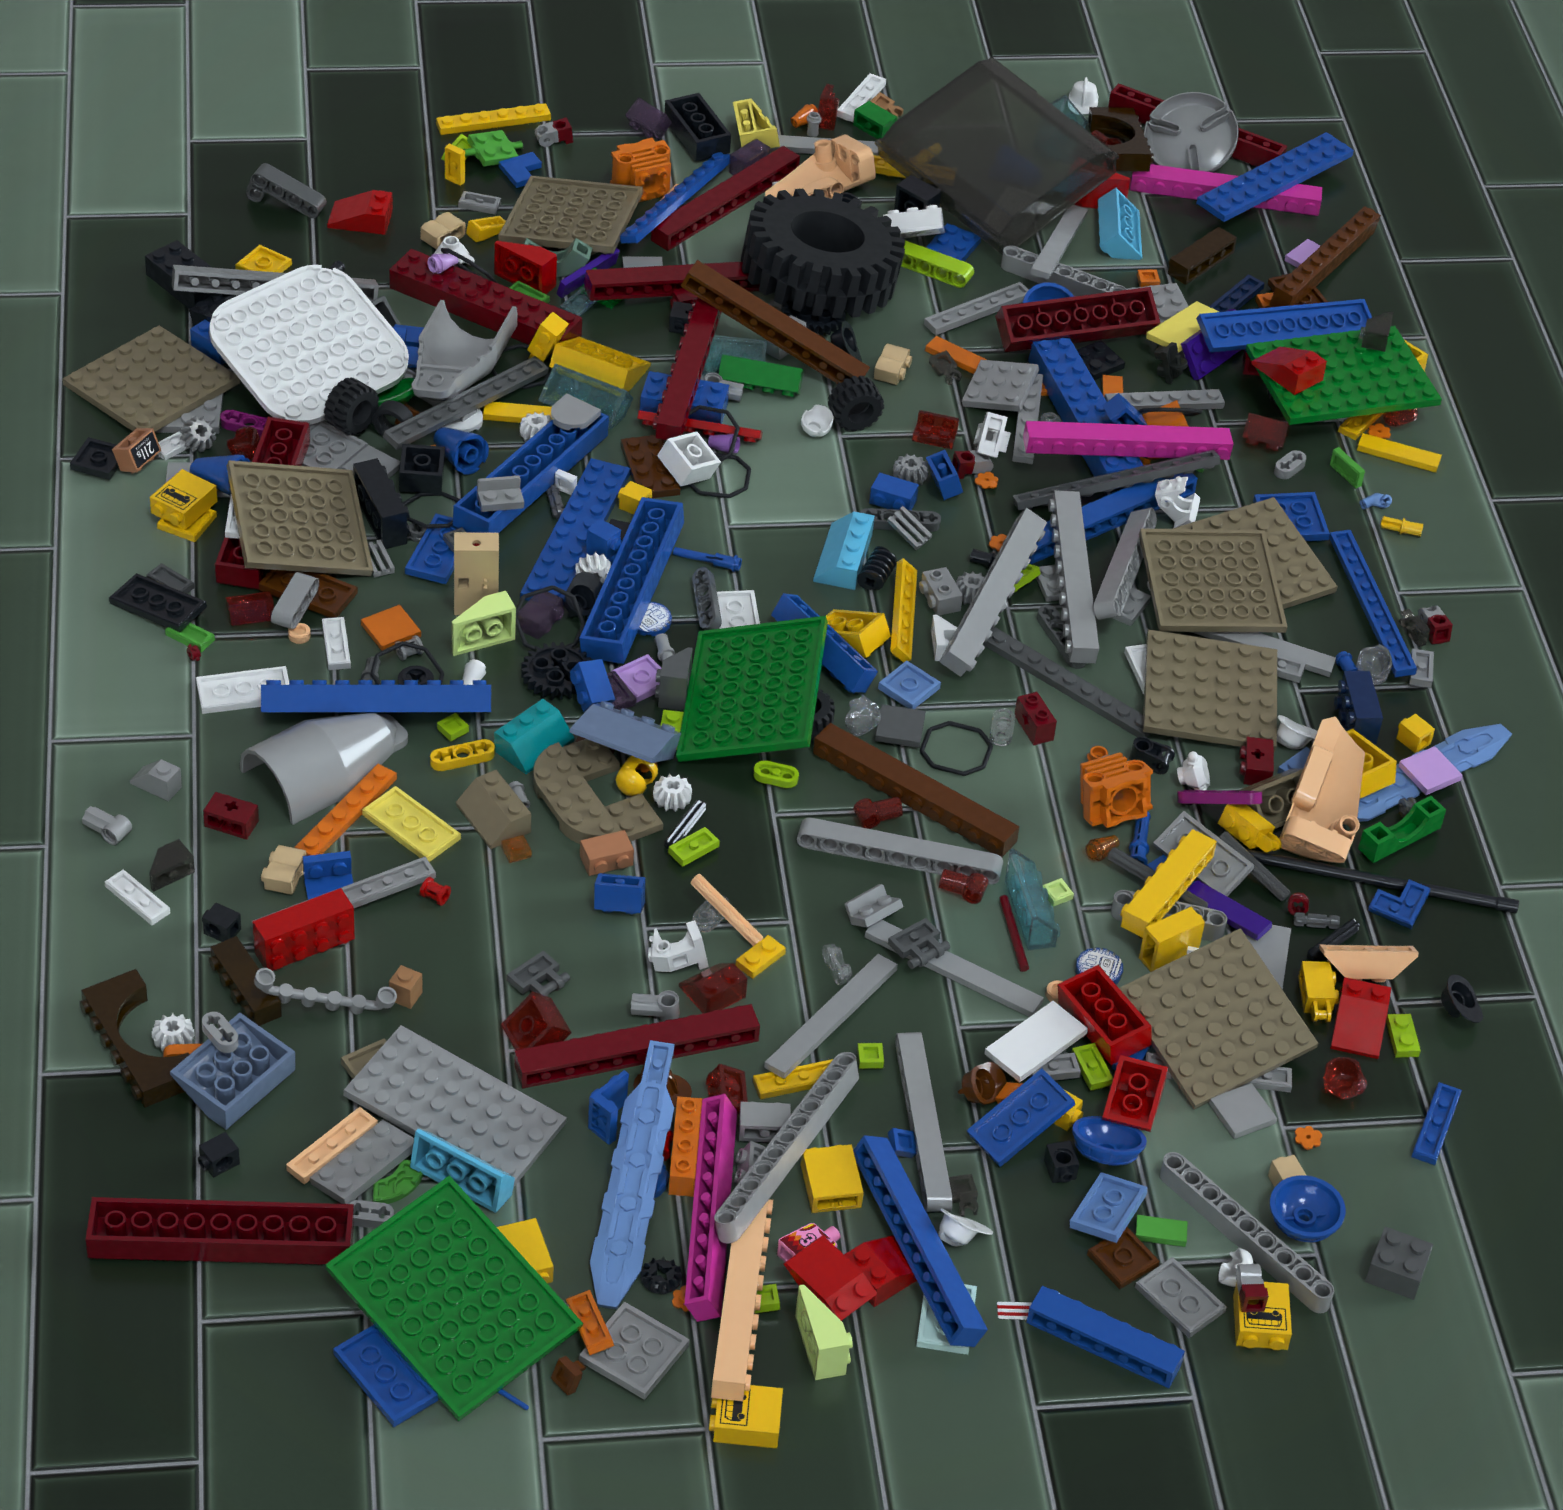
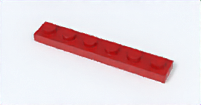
M639 410L637 419L642 420L644 425L653 426L654 418L658 417L657 413ZM688 418L684 431L693 433L695 429L703 430L704 435L710 436L715 435V433L724 435L734 434L736 428L731 425ZM739 427L738 436L744 437V441L756 443V439H762L763 432L761 430Z

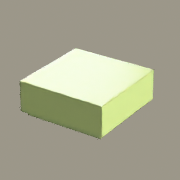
M1062 878L1044 884L1041 888V892L1053 907L1072 900L1074 893Z

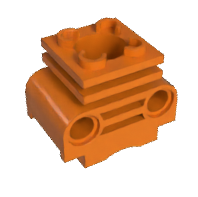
M648 138L637 143L617 145V151L611 152L613 157L611 184L643 187V194L639 202L663 197L670 190V147L665 140L655 142L653 138Z
M1121 752L1081 763L1080 786L1084 819L1092 827L1103 824L1106 828H1109L1127 820L1147 817V811L1153 809L1151 804V774H1153V770L1143 761H1127V758L1123 757Z

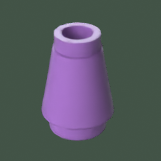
M734 434L710 435L708 446L729 453ZM737 437L733 453H738L739 451V437Z

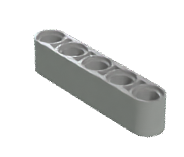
M1128 890L1115 892L1111 907L1113 918L1122 921V916H1120L1121 910L1126 903L1129 904L1132 901L1135 892ZM1179 901L1163 917L1164 919L1192 907L1205 921L1201 939L1215 941L1223 937L1227 924V916L1222 911Z

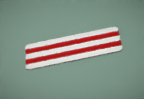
M997 1302L998 1318L1027 1320L1029 1307L1032 1303Z

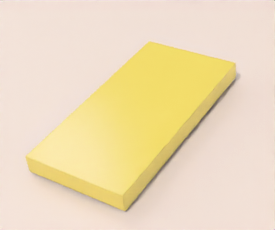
M1196 301L1148 331L1146 339L1165 347L1171 342L1177 343L1179 353L1183 350L1181 343L1201 330L1196 319L1198 315L1219 311Z
M394 786L362 809V815L419 858L426 857L429 862L461 840V833L397 786Z

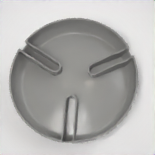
M1186 92L1164 100L1152 111L1150 121H1147L1145 125L1144 136L1148 139V145L1151 147V153L1154 154V163L1156 165L1214 172L1229 160L1236 148L1238 123L1233 111L1228 110L1227 104L1221 99L1206 93Z

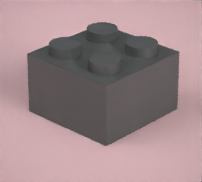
M1384 1227L1365 1282L1414 1300L1434 1244Z

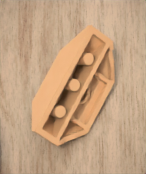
M1319 945L1320 951L1344 977L1360 981L1362 979H1371L1374 982H1385L1386 979H1394L1418 957V951L1413 946Z

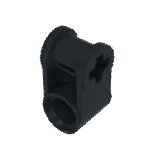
M1137 737L1133 741L1129 759L1143 761L1154 773L1161 775L1169 770V762L1173 761L1175 752L1168 745L1152 741L1147 737Z

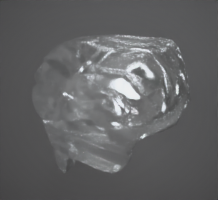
M1382 645L1364 648L1359 653L1356 668L1358 671H1370L1374 685L1382 684L1388 678L1392 668L1391 654Z
M861 694V698L851 700L849 703L850 710L845 716V726L856 736L868 733L881 720L878 705L863 694Z

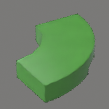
M403 1160L392 1175L380 1179L374 1184L373 1202L390 1204L405 1198L417 1188L424 1174L410 1167L411 1160Z

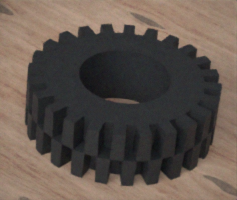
M795 189L793 196L786 190L778 191L777 198L771 194L765 196L763 203L758 201L754 206V210H751L740 262H743V273L749 274L748 281L752 285L760 284L759 292L763 295L775 292L774 301L782 305L786 301L791 300L793 301V310L801 312L804 306L812 307V315L820 317L822 316L823 309L829 310L832 318H842L843 311L846 310L853 318L860 317L862 310L872 314L876 311L877 306L883 308L887 305L888 299L891 300L893 298L905 253V239L900 237L901 231L898 226L891 227L892 220L888 216L877 217L879 210L873 206L864 210L861 209L862 201L856 198L846 203L842 201L843 194L834 192L831 199L826 198L824 191L820 189H814L812 196H808L804 189Z

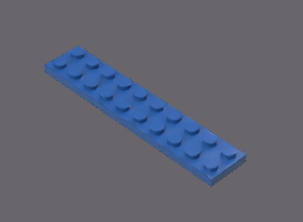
M1326 132L1197 197L1196 204L1225 222L1352 157L1354 150Z
M1365 299L1199 314L1196 318L1209 352L1246 349L1247 344L1377 328Z
M593 458L590 459L520 592V598L524 594L548 586H556L567 591L571 581L576 576L575 564L579 563L580 557L586 558L587 529L599 519L607 521L618 499L620 489L625 486L630 476L631 468ZM550 590L525 598V600L562 609L565 595Z

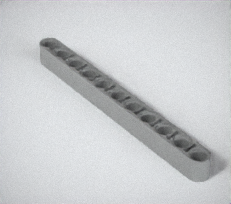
M842 1052L835 1056L716 1212L714 1220L720 1242L733 1243L742 1236L859 1079L856 1056L853 1053Z

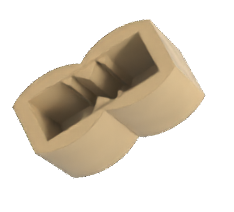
M449 212L443 213L435 220H430L422 225L421 240L437 249L447 236H455L461 239L465 235L466 223Z
M887 343L876 363L874 379L895 385L900 380H904L906 367L910 368L912 363L910 349Z
M278 845L276 850L271 852L269 865L267 868L264 867L261 874L264 889L292 895L298 885L299 878L303 874L302 856H307L306 850Z

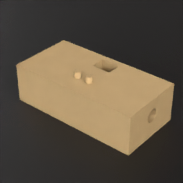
M454 532V615H461L484 596L498 593L499 533Z

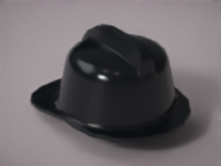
M843 321L841 328L831 334V343L862 362L854 331L847 321Z
M590 572L578 573L567 589V592L576 597L582 616L590 615L603 586L600 579ZM565 596L564 606L569 612L568 617H578L572 599Z
M1459 975L1450 976L1447 980V986L1441 994L1442 1004L1448 1014L1456 1018L1463 1016L1474 1023L1481 1022L1483 1020V1013L1470 983Z

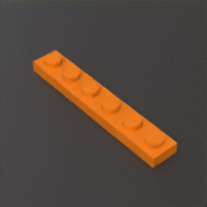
M377 764L295 848L306 850L307 856L323 854L362 815V809L379 798L397 780V773Z

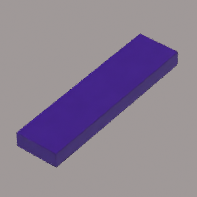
M616 248L614 254L600 255L561 280L557 295L563 298L582 286L585 282L586 270L593 268L609 269L615 265L620 250Z
M1199 880L1187 889L1208 902V908L1225 913L1227 924L1237 930L1241 928L1244 934L1257 941L1272 928V922Z

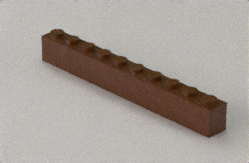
M1364 206L1276 286L1269 305L1271 307L1297 305L1374 234L1381 215L1373 209Z
M699 260L689 270L681 285L682 288L837 384L839 382L842 383L846 378L850 379L852 376L857 378L859 376L865 377L870 369L863 362Z
M829 723L815 737L813 754L819 758L830 762L839 769L886 793L913 810L924 814L951 831L962 835L989 852L997 854L1002 858L1016 844L1020 826L836 725Z

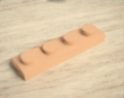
M361 1107L357 1108L286 1164V1171L305 1185L310 1181V1177L378 1124V1120Z

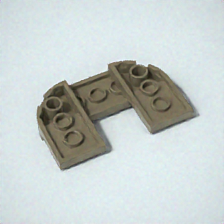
M588 739L564 747L558 742L550 745L538 756L533 773L535 794L538 799L542 798L559 821L560 831L575 843L580 844V840L625 830L631 842L663 830V822L642 793L604 807L589 786L587 781L620 770L619 761L607 746Z

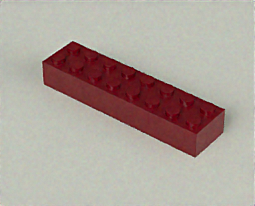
M1151 287L1004 305L1000 307L995 315L1004 352L1031 349L1032 342L1070 338L1072 343L1147 334L1148 331L1161 323Z

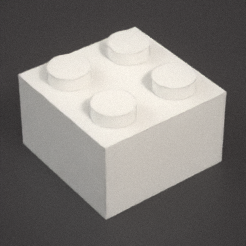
M698 432L667 439L657 455L680 486L710 479L721 463Z

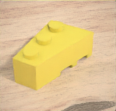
M751 98L733 102L742 153H753L759 150L780 147L777 128L772 126L768 117L762 114L761 109Z

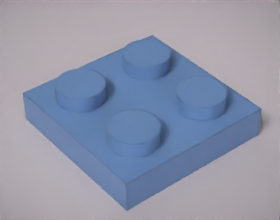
M905 661L879 682L878 689L905 707L915 709L940 689L941 682L909 661Z

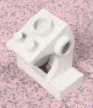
M986 412L983 423L978 424L973 443L977 446L976 453L994 458L998 457L999 451L1006 453L1011 434L1004 431L1008 417Z
M1177 476L1176 479H1166L1159 481L1157 484L1155 497L1158 506L1175 522L1173 528L1196 521L1200 497L1196 493L1187 498L1180 496L1186 490L1185 486L1188 477Z
M695 920L686 923L688 930L686 936L675 943L662 940L657 928L654 929V936L649 937V941L653 943L649 947L648 958L649 962H653L655 971L672 972L696 963L700 970L709 967L703 939Z

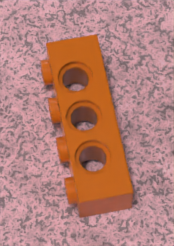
M677 1096L668 1195L694 1197L702 1098Z

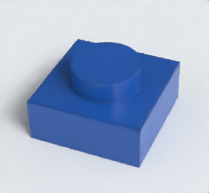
M892 1128L888 1132L889 1142L897 1156L913 1158L917 1154L913 1131Z

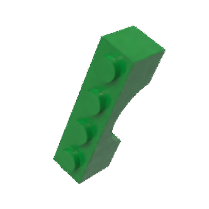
M1429 796L1415 803L1409 813L1397 824L1386 827L1381 822H1378L1364 829L1358 849L1372 863H1375L1440 829L1446 809L1436 799Z

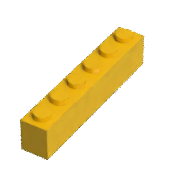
M1193 829L1187 836H1183L1179 841L1178 847L1169 852L1166 861L1158 865L1155 874L1146 879L1144 887L1141 890L1138 889L1132 901L1123 906L1120 916H1122L1121 927L1143 938L1145 927L1162 920L1213 859L1217 841Z

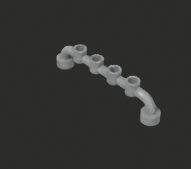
M268 968L259 969L254 978V984L257 988L266 994L278 996L283 1004L290 1002L291 998L300 999L305 1007H312L315 1002L325 1003L326 1008L330 1011L337 1010L339 1006L349 1007V1010L356 1015L361 1014L364 1009L380 1010L391 1008L397 999V993L391 987L380 988L376 1001L366 1000L362 995H355L353 998L342 996L338 991H331L329 994L320 993L312 987H308L305 990L293 989L290 984L286 983L281 986H274L275 974Z

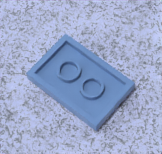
M1101 1172L1070 1219V1228L1117 1243L1146 1197L1147 1187Z

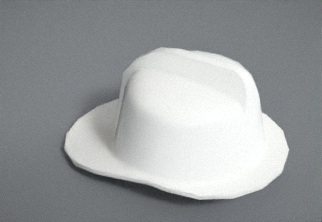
M1085 77L1084 81H1078L1074 84L1069 93L1068 106L1071 111L1081 115H1088L1089 107L1098 106L1099 96L1096 85L1089 82L1087 77Z
M1278 715L1281 723L1277 730V742L1290 749H1301L1312 739H1315L1316 730L1298 724L1285 716Z
M940 1209L944 1216L938 1235L941 1240L952 1246L968 1244L978 1232L988 1235L993 1234L991 1229L976 1221L953 1215Z

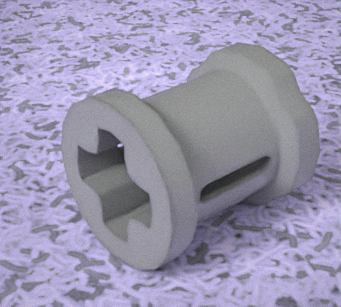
M417 635L412 636V639L406 641L423 646L421 639ZM401 646L396 649V653L402 661L406 660L408 656L420 655L424 652L407 646Z

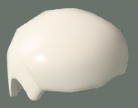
M814 405L811 410L804 412L801 418V426L808 435L822 437L831 430L834 420L833 413L826 406Z
M1238 1248L1235 1252H1230L1233 1258L1231 1262L1221 1264L1218 1275L1220 1283L1235 1287L1237 1282V1265L1253 1264L1251 1254L1242 1248Z

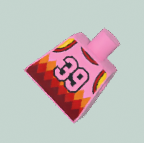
M810 1223L780 1238L777 1256L786 1262L822 1235L837 1248L836 1241L841 1238V1235L834 1226L822 1231L815 1223Z

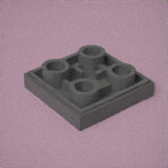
M882 704L875 741L920 748L926 711Z

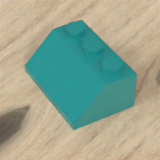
M541 699L494 732L495 752L524 774H528L534 770V763L546 748L558 742L562 747L567 746L575 740V737L569 732L570 729L560 711L546 700Z

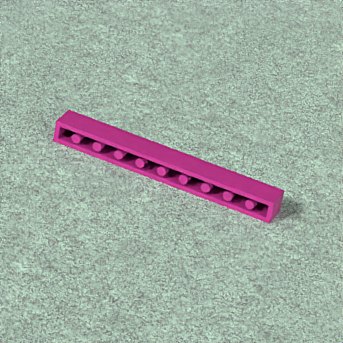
M1153 164L1150 165V172L1132 171L1130 191L1197 200V197L1238 176ZM1297 184L1254 207L1318 216L1322 201V187Z
M1026 421L1023 433L1026 453L1179 458L1215 450L1220 456V460H1230L1234 445L1229 428Z
M726 1094L702 1099L684 1303L697 1322L718 1318L722 1314L727 1243L720 1242L718 1239L714 1216L731 1194L737 1110Z

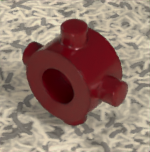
M189 644L187 646L188 657L192 661H199L201 653L198 646Z

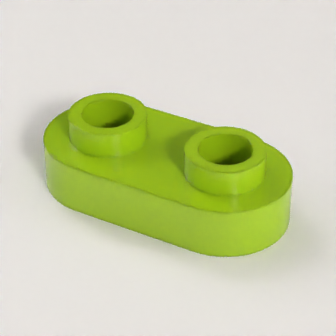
M766 760L759 761L754 766V778L761 783L783 788H792L798 784L799 772L793 766Z

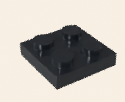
M1102 340L1077 349L1094 380L1102 378V375H1109L1125 368V361Z
M88 437L70 462V470L110 480L119 467L112 451L116 444Z

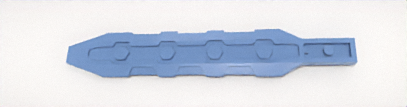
M1502 724L1464 729L1445 738L1443 742L1433 747H1436L1461 773L1471 767L1475 768L1491 760L1510 739L1512 733ZM1397 764L1394 784L1359 799L1357 819L1359 822L1369 821L1385 813L1387 809L1399 804L1400 799L1415 798L1422 791Z
M650 1040L641 1083L624 1101L620 1120L622 1124L617 1148L613 1152L612 1172L601 1208L603 1214L590 1259L598 1307L617 1310L642 1269L646 1249L644 1244L649 1219L653 1215L658 1175L662 1171L667 1132L671 1128L674 1106L666 1088L674 1053V1044Z

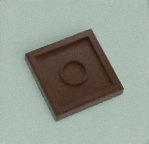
M1126 1227L1117 1243L1105 1239L1088 1249L1087 1252L1090 1259L1119 1289L1157 1268L1160 1263L1156 1256L1128 1227Z

